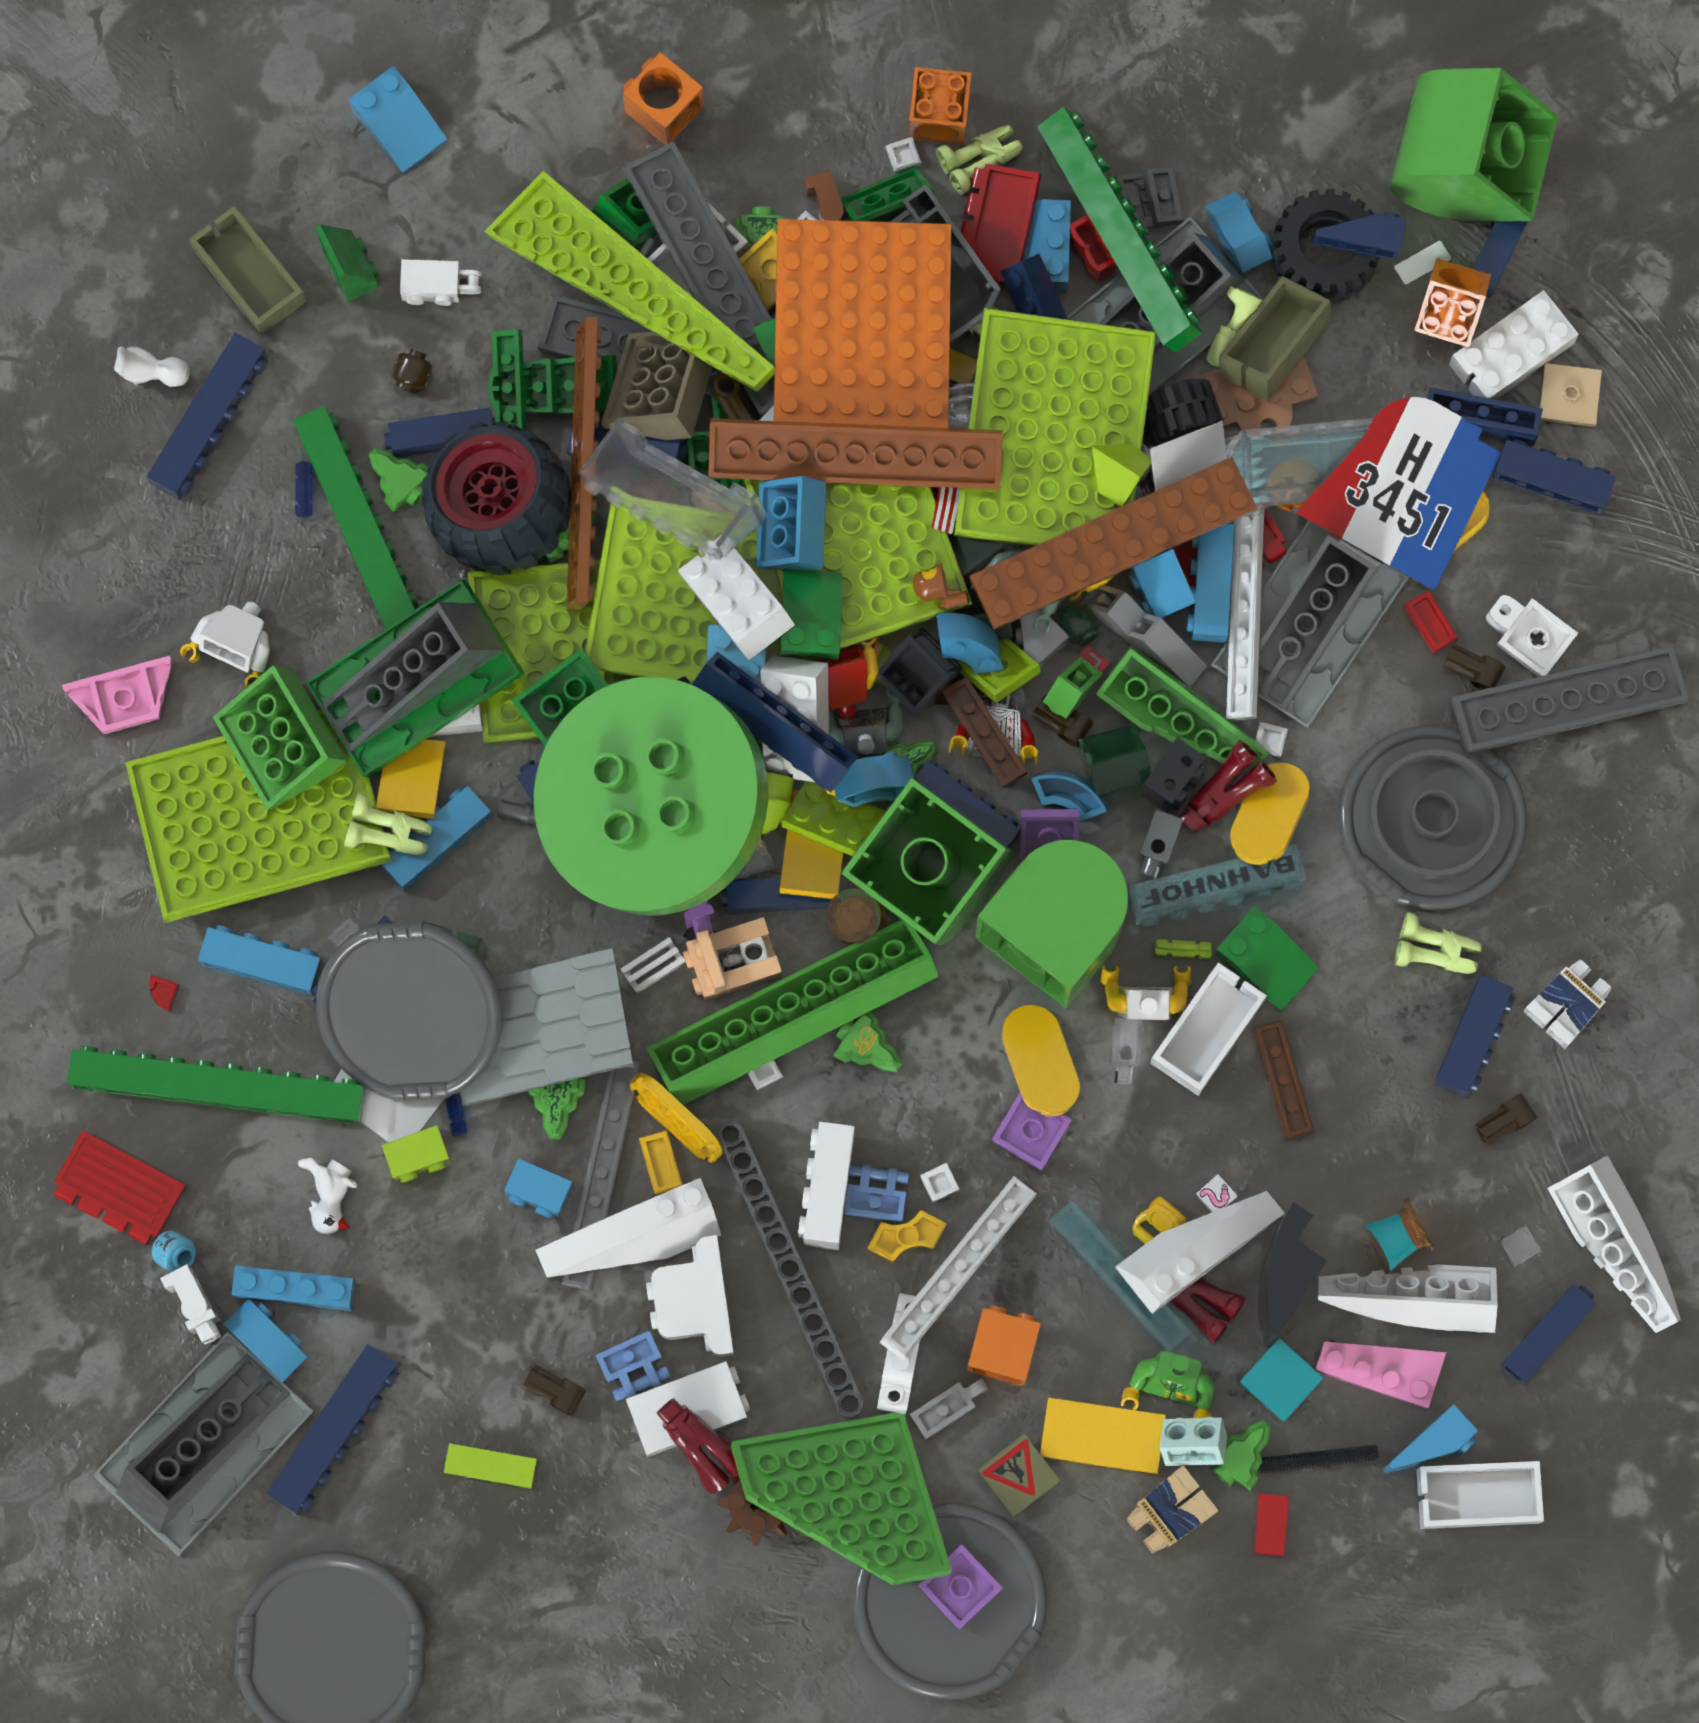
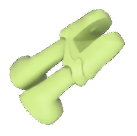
M1010 125L1001 126L990 132L979 134L978 137L971 139L972 143L956 151H953L948 145L936 148V155L946 175L950 174V182L960 195L965 194L971 189L974 168L984 169L985 163L1003 166L1021 153L1023 147L1019 140L1003 147L1001 145V142L1008 139L1014 133ZM978 155L985 157L964 169H957Z
M1230 286L1227 296L1235 304L1234 314L1227 326H1220L1219 332L1215 335L1206 357L1211 365L1219 368V356L1263 301V299L1233 286Z
M358 793L351 820L389 827L392 829L393 834L370 829L357 822L350 821L344 846L356 847L360 843H371L393 848L395 852L423 855L427 852L428 845L408 839L409 833L431 835L432 826L420 819L407 816L403 812L399 813L393 810L394 814L377 810L370 806L366 795Z
M1409 912L1406 913L1399 937L1402 940L1398 943L1395 955L1396 966L1406 967L1410 962H1421L1444 967L1446 971L1465 974L1476 972L1478 963L1461 958L1460 952L1481 953L1482 945L1479 942L1458 935L1453 931L1449 932L1442 929L1441 933L1424 928L1419 924L1417 915ZM1407 941L1439 946L1441 952L1420 948Z

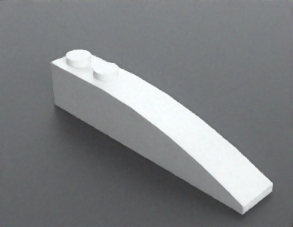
M1608 1156L1547 1188L1576 1241L1581 1247H1587L1595 1257L1594 1262L1600 1269L1603 1267L1614 1279L1612 1283L1619 1291L1623 1290L1632 1300L1631 1305L1655 1333L1681 1320L1672 1289L1650 1233Z
M701 1178L589 1225L535 1251L546 1277L549 1278L668 1259L692 1249V1246H696L697 1242L703 1237L717 1235V1238L720 1237L721 1232L711 1201Z
M1265 1191L1161 1232L1115 1268L1153 1314L1284 1216L1285 1213L1272 1196Z
M1428 1265L1427 1270L1413 1271L1412 1267L1400 1268V1273L1385 1274L1384 1270L1372 1271L1371 1274L1364 1277H1359L1357 1273L1319 1276L1318 1300L1356 1314L1405 1326L1446 1331L1495 1333L1498 1306L1496 1268Z

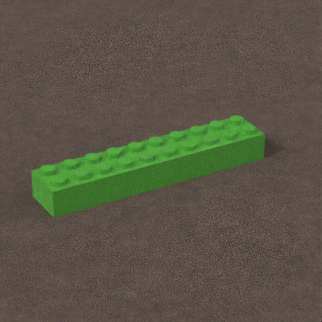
M900 920L874 933L872 936L870 935L648 1046L646 1049L666 1090L682 1105H685L939 976L932 956L916 929L904 920Z

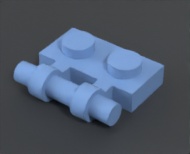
M863 1164L862 1166L851 1165L849 1176L861 1179L860 1186L848 1184L844 1215L902 1222L906 1192L896 1191L895 1185L896 1183L908 1184L909 1173L899 1172L898 1168L889 1167V1170L871 1168L869 1164ZM869 1180L886 1181V1189L869 1187Z
M650 1331L595 1355L607 1382L610 1383L619 1379L622 1387L612 1391L616 1402L626 1397L635 1396L637 1392L650 1386L655 1388L661 1385V1381L670 1377L666 1366L655 1371L651 1364L662 1359ZM643 1367L647 1375L630 1382L627 1374Z

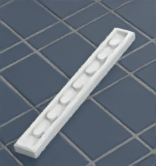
M1261 493L1251 494L1257 510L1234 520L1226 719L1230 721L1257 718L1265 496Z
M1013 1176L879 1343L901 1360H904L1033 1201L1037 1193Z

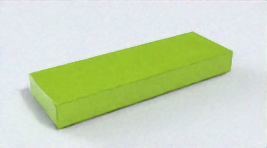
M449 1443L444 1473L532 1489L537 1459Z

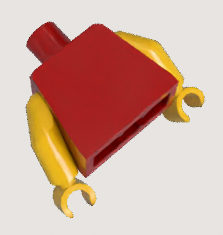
M876 638L871 639L869 643L862 642L859 643L860 646L840 651L838 660H809L828 663L829 710L838 708L841 718L854 717L856 715L855 704L867 700V691L873 687L879 672L876 650L872 648Z

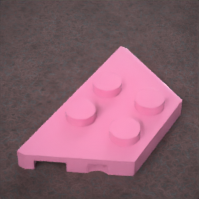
M170 656L63 684L62 687L66 694L103 734L112 733L160 719L172 659Z

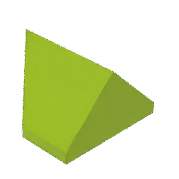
M1130 444L1093 445L1092 453L1098 488L1097 493L1122 507L1151 465V457Z

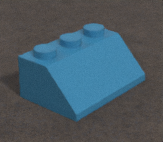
M1041 199L1036 201L1023 260L1039 253L1056 292L1067 293L1071 200Z
M797 476L759 483L756 568L772 570H812L823 568L826 482L806 476Z

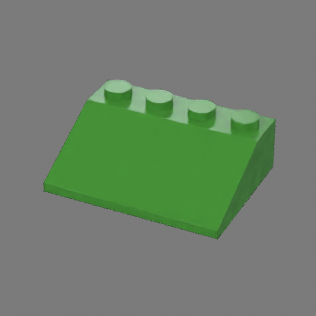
M277 665L271 666L213 716L215 723L266 810L277 807L326 779L347 761L292 668Z

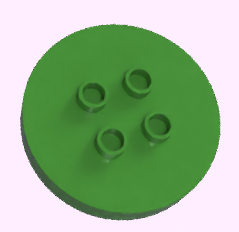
M638 677L623 680L606 686L581 701L560 722L550 737L539 762L534 786V813L538 834L546 854L560 875L580 893L598 903L619 911L647 916L672 914L693 908L712 898L729 885L752 856L763 831L768 807V780L763 756L753 734L744 721L728 705L713 695L688 683L662 677Z

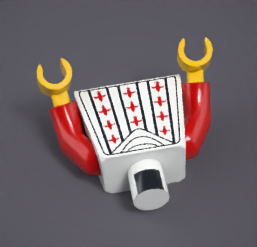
M1010 695L998 703L992 700L991 707H986L1019 759H1021L1022 764H1025V759L1027 758L1033 759L1035 765L1038 764V750L1035 747V737L1027 721L1020 718V711L1008 709ZM960 724L955 736L950 740L948 752L951 753L953 748H958L961 750V757H964L966 752V756L983 758L962 724Z

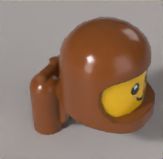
M943 563L936 564L937 568L919 571L915 574L913 589L920 600L931 602L943 599L940 606L946 609L969 604L967 591L950 590Z

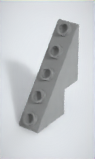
M1006 544V551H1016L1020 545ZM1066 598L1061 599V600L1059 601V603H1058V606H1059ZM1042 609L1039 613L1033 612L1020 618V628H1015L1016 645H1022V650L1040 664V668L1066 646L1069 640V636L1051 617L1052 627L1047 633L1044 634L1047 625L1042 620L1038 621L1036 629L1033 630V622L1042 615Z
M1103 585L1090 591L1079 604L1083 609L1127 642L1136 646L1188 687L1194 684L1207 667L1162 618L1145 613L1125 591Z

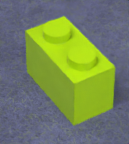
M437 1125L382 1145L392 1177L395 1181L400 1179L401 1183L418 1178L417 1173L427 1169L429 1173L446 1168L445 1163L450 1161Z

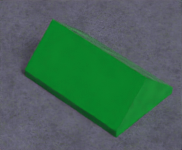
M915 166L840 199L848 221L890 222L907 210L902 200L925 184L933 195L934 190Z

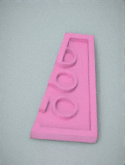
M1324 1342L1315 1371L1428 1409L1447 1352Z

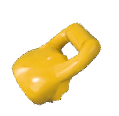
M1159 1196L1151 1202L1148 1209L1136 1217L1132 1227L1133 1235L1146 1244L1154 1237L1140 1225L1144 1221H1148L1150 1225L1152 1224L1161 1233L1186 1223L1187 1219L1174 1205L1162 1196Z

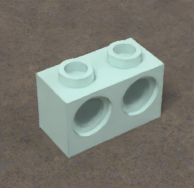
M1222 1418L1163 1419L1160 1451L1165 1466L1224 1464L1227 1433Z

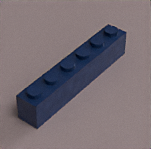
M236 332L234 333L146 476L151 485L178 500L181 499L183 494L187 495L191 491L195 482L193 478L198 469L202 471L209 460L208 453L213 445L215 447L218 446L224 436V431L222 430L227 422L231 423L235 419L239 411L237 406L242 398L246 399L251 393L254 385L252 381L255 376L262 374L268 364L265 348Z
M718 651L706 662L692 683L693 686L713 695L728 705L744 721L753 736L766 744L771 751L778 753L789 761L795 769L802 771L813 779L819 787L825 788L830 793L842 781L858 758L856 754Z
M367 1344L266 1494L297 1515L301 1511L306 1513L316 1499L313 1493L318 1486L323 1488L332 1476V1472L329 1470L334 1462L338 1461L340 1463L347 1454L349 1447L346 1445L351 1437L357 1438L364 1429L366 1422L363 1420L368 1412L374 1413L381 1404L383 1398L380 1395L385 1387L391 1388L398 1379L400 1373L397 1370L400 1366Z

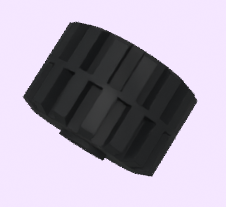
M1189 379L1160 388L1148 396L1145 421L1148 425L1147 430L1153 446L1161 445L1223 421L1211 383L1207 379Z

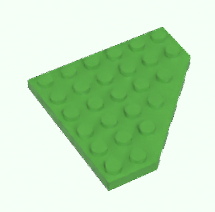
M891 1413L732 1441V1453L745 1498L749 1502L891 1585L950 1575L952 1569L904 1414Z

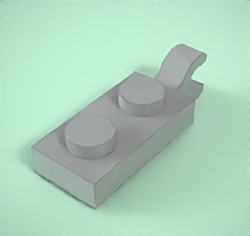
M982 1378L965 1389L958 1382L912 1412L910 1416L927 1440L976 1408L972 1399L987 1391L988 1387Z

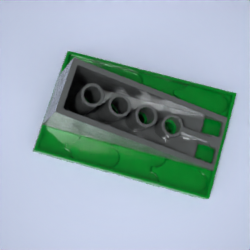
M460 580L305 682L361 775L369 777L405 752L411 751L452 721L459 719L484 700L497 694L524 675L525 672L517 663L513 653L504 639H502L501 634L487 615L481 602L473 593L467 580Z

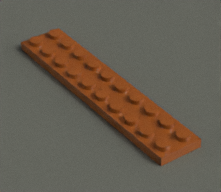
M588 316L576 327L570 485L572 500L570 501L571 516L569 519L566 611L568 612L580 611L588 604V600L593 598V583H589V572H593L594 554H590V543H594L595 526L591 525V514H595L596 497H592V486H595L597 482V469L593 468V457H597L598 440H594V429H597L599 424V412L595 411V400H599L600 384L596 383V372H599L601 367V355L597 354V343L601 342L602 327L597 326L598 317Z
M710 418L708 478L777 480L806 476L826 483L1000 490L1003 430Z
M1232 456L970 575L969 579L995 630L1256 511L1257 506Z

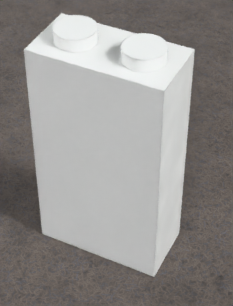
M725 1361L626 1399L647 1457L676 1447V1444L663 1428V1421L656 1414L672 1398L680 1405H686L690 1410L698 1414L715 1432L748 1420L746 1412L751 1410L745 1394L739 1396L735 1385L739 1384L740 1380L734 1366L729 1368Z

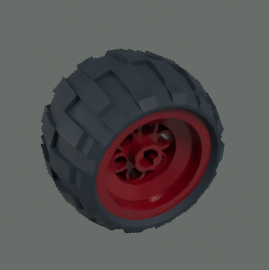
M483 422L471 425L468 431L458 436L454 433L445 440V447L439 453L434 452L428 463V477L423 478L422 505L426 509L424 510V515L429 530L446 554L456 558L458 563L475 571L484 572L487 570L497 575L511 574L512 570L517 568L527 570L537 565L536 561L544 554L550 555L559 545L558 537L560 533L566 532L571 516L570 501L572 496L569 477L560 459L551 450L549 445L530 431L526 432L516 425L496 422L494 426H488L486 423L483 424ZM510 486H515V487H516L515 489H512V490L509 489ZM508 503H512L507 509H504ZM493 510L491 515H485L487 511Z

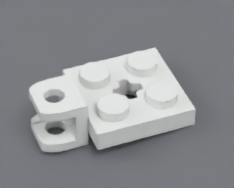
M1502 595L1486 615L1488 624L1504 635L1497 643V646L1538 677L1548 674L1578 634V632L1533 598L1524 607L1512 597ZM1499 610L1504 611L1506 615H1502ZM1541 633L1543 635L1541 640L1544 642V645H1533L1530 634L1537 635Z

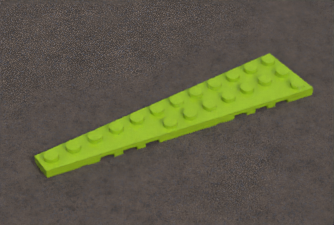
M544 171L484 231L491 239L756 392L775 374L776 368Z

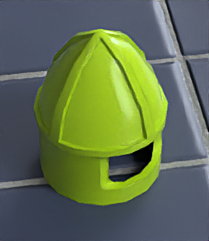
M767 772L768 807L762 834H767L776 829L782 822L792 804L791 798L795 779Z

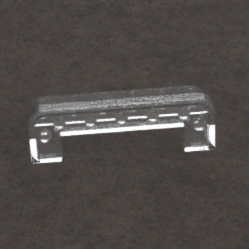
M618 418L579 471L581 478L585 482L583 486L590 493L604 495L606 500L617 508L625 507L633 517L640 521L648 520L662 534L671 533L680 544L688 548L692 545L698 549V552L710 561L714 558L718 560L723 558L758 529L767 518L758 495L735 482L730 489L653 447L647 442L642 430Z

